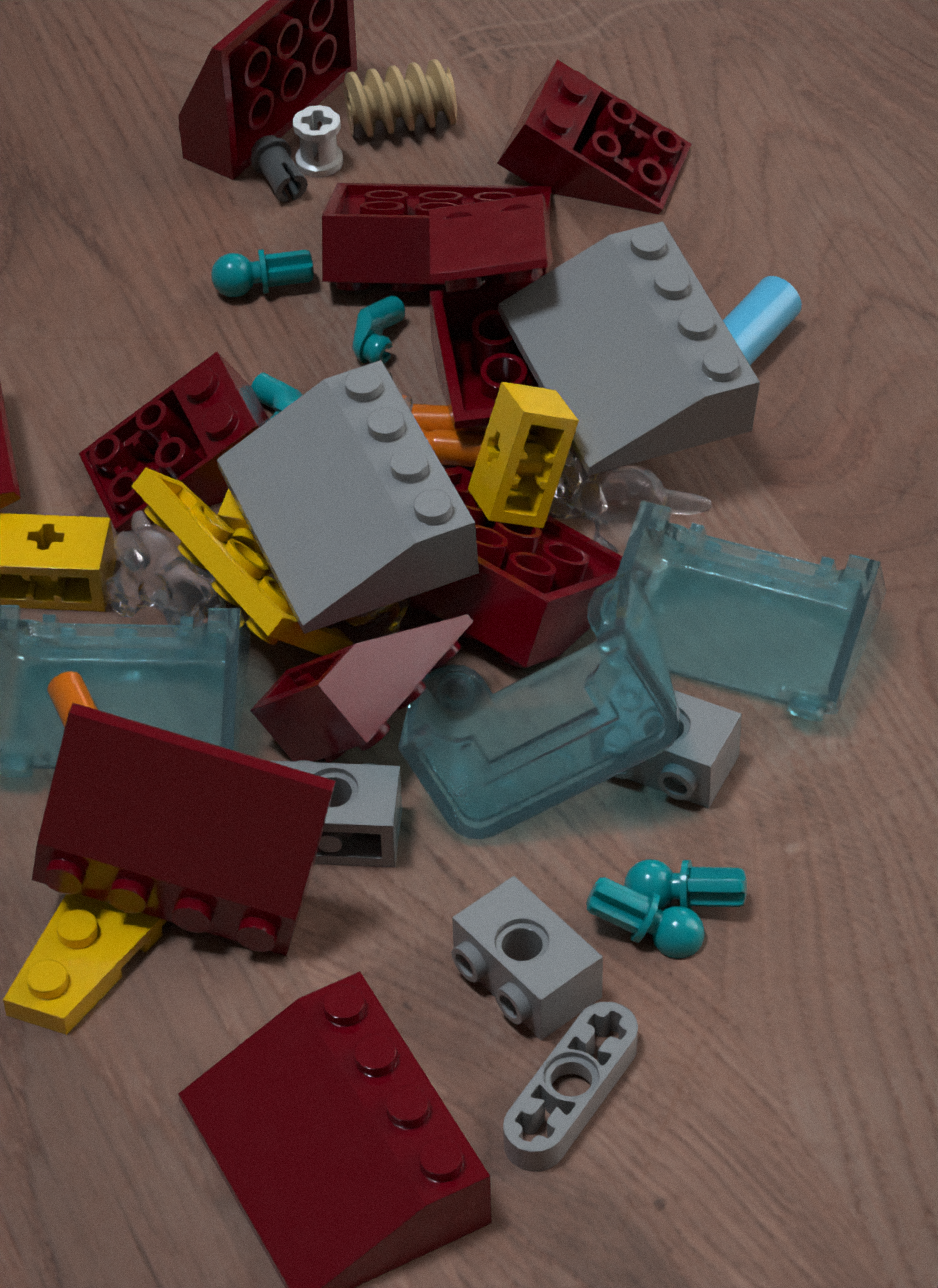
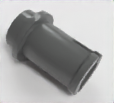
M267 135L257 140L252 146L251 165L257 173L264 174L279 201L289 202V197L283 189L284 186L291 195V198L296 200L306 191L308 186L307 179L300 173L291 159L292 152L289 144L284 139L274 135Z

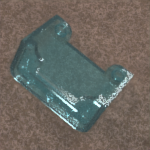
M641 500L596 635L600 647L610 654L609 663L634 673H643L646 666L788 705V712L810 721L820 722L823 721L825 714H838L879 616L886 594L881 562L850 554L845 569L837 570L835 560L822 556L819 565L707 536L705 527L700 524L692 523L689 530L684 526L669 522L672 514L671 508Z
M632 569L603 583L593 592L588 603L587 618L591 629L597 636V641L494 694L484 679L475 670L465 665L451 664L441 667L427 674L422 680L426 688L407 707L398 749L449 826L457 834L468 839L479 840L493 837L664 752L673 745L678 736L680 711L648 595Z
M0 605V776L24 778L32 776L33 769H55L65 728L47 692V687L55 676L68 671L77 672L82 676L97 709L238 752L250 645V633L240 608H208L207 623L197 627L194 617L181 616L180 625L60 623L56 615L43 614V621L41 623L36 620H21V608L19 605Z

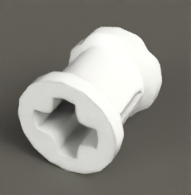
M321 105L309 106L297 112L293 118V129L300 139V149L296 153L297 168L301 173L316 178L335 174L343 165L342 150L337 146L336 135L341 129L340 115L330 107ZM318 121L322 122L320 130H318L317 126ZM316 153H318V155H319V161H318V162H316V161L314 160V157L316 156Z

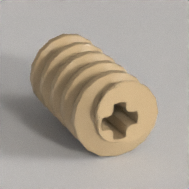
M437 59L428 62L425 75L416 62L408 64L405 79L395 65L387 68L384 82L378 71L374 68L366 71L363 85L354 71L348 72L345 75L343 84L344 101L352 136L354 135L355 125L361 124L367 137H373L376 121H382L388 134H394L397 118L401 117L408 130L415 131L417 116L423 114L430 128H435L438 112L444 111L450 125L456 124L457 103L453 78L449 67H447L445 73Z

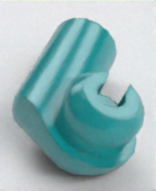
M388 296L363 308L358 313L352 349L356 358L362 363L367 361L374 363L381 360L385 364L389 360L391 354L385 350L393 347L392 342L382 334L384 329L402 321L405 317V306L398 297Z
M264 372L260 373L251 385L260 403L275 410L274 415L270 419L303 395L299 390Z

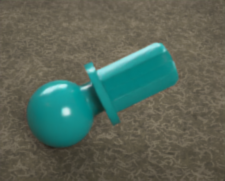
M259 249V261L253 262L241 254L228 253L216 260L211 271L214 287L218 292L227 297H240L246 294L253 284L262 283L263 294L269 293V287L307 283L312 281L314 277L312 256L308 250L264 255V250Z
M642 860L630 868L624 881L625 887L649 898L653 892L659 894L658 909L660 910L667 907L673 899H680V906L689 909L692 906L740 907L744 905L747 894V878L742 868L692 867L691 860L682 861L680 873H673L668 865L659 860Z
M600 877L588 895L586 905L590 914L631 932V940L639 943L646 933L652 935L655 947L668 957H689L700 949L704 941V925L697 913L683 906H673L662 911L658 909L660 895L655 892L649 898L606 877Z

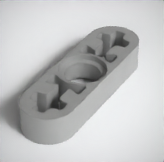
M598 1002L585 1008L508 1110L503 1122L504 1151L514 1165L528 1171H542L555 1166L566 1154L636 1056L638 1043V1023L634 1014L627 1007L615 1002ZM610 1031L617 1032L619 1034L618 1038L608 1037L598 1049L597 1061L592 1056L595 1051V1035L605 1037ZM576 1074L584 1077L591 1086L585 1093L571 1097L558 1093L552 1087V1084L563 1075ZM545 1110L551 1114L547 1120V1138L537 1135L531 1142L523 1140V1132L527 1134L537 1132L545 1121Z

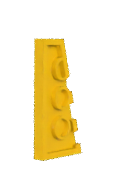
M149 468L143 470L132 487L148 504L144 509L145 514L159 527L168 532H173L181 540L177 546L178 550L190 562L202 569H207L214 576L215 580L211 585L222 598L245 610L250 616L246 624L253 633L271 645H276L280 640L322 656L352 645L353 642L338 628L329 629L323 627L304 634L277 581L269 577L272 571L267 561L243 543L230 539L235 531L183 482Z
M66 894L3 998L6 1016L67 1035L122 978L121 968L139 950L147 952L163 935L162 926L167 920L143 913H126L116 909L110 903L79 894Z

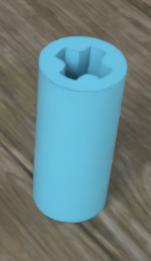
M767 276L723 319L749 365L797 317L802 308L801 299L796 289L789 282L777 276Z

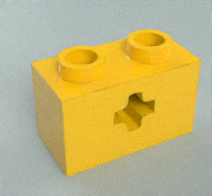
M501 382L468 486L469 492L489 521L544 528L579 422L556 390Z
M0 513V607L106 612L116 564L111 519L109 517Z

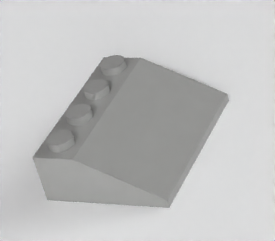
M663 221L608 235L545 274L539 280L534 281L503 300L498 305V312L539 387L556 390L579 420L571 445L588 476L750 432L753 429L760 381Z
M381 360L322 380L217 459L218 468L304 634L479 573L475 521Z

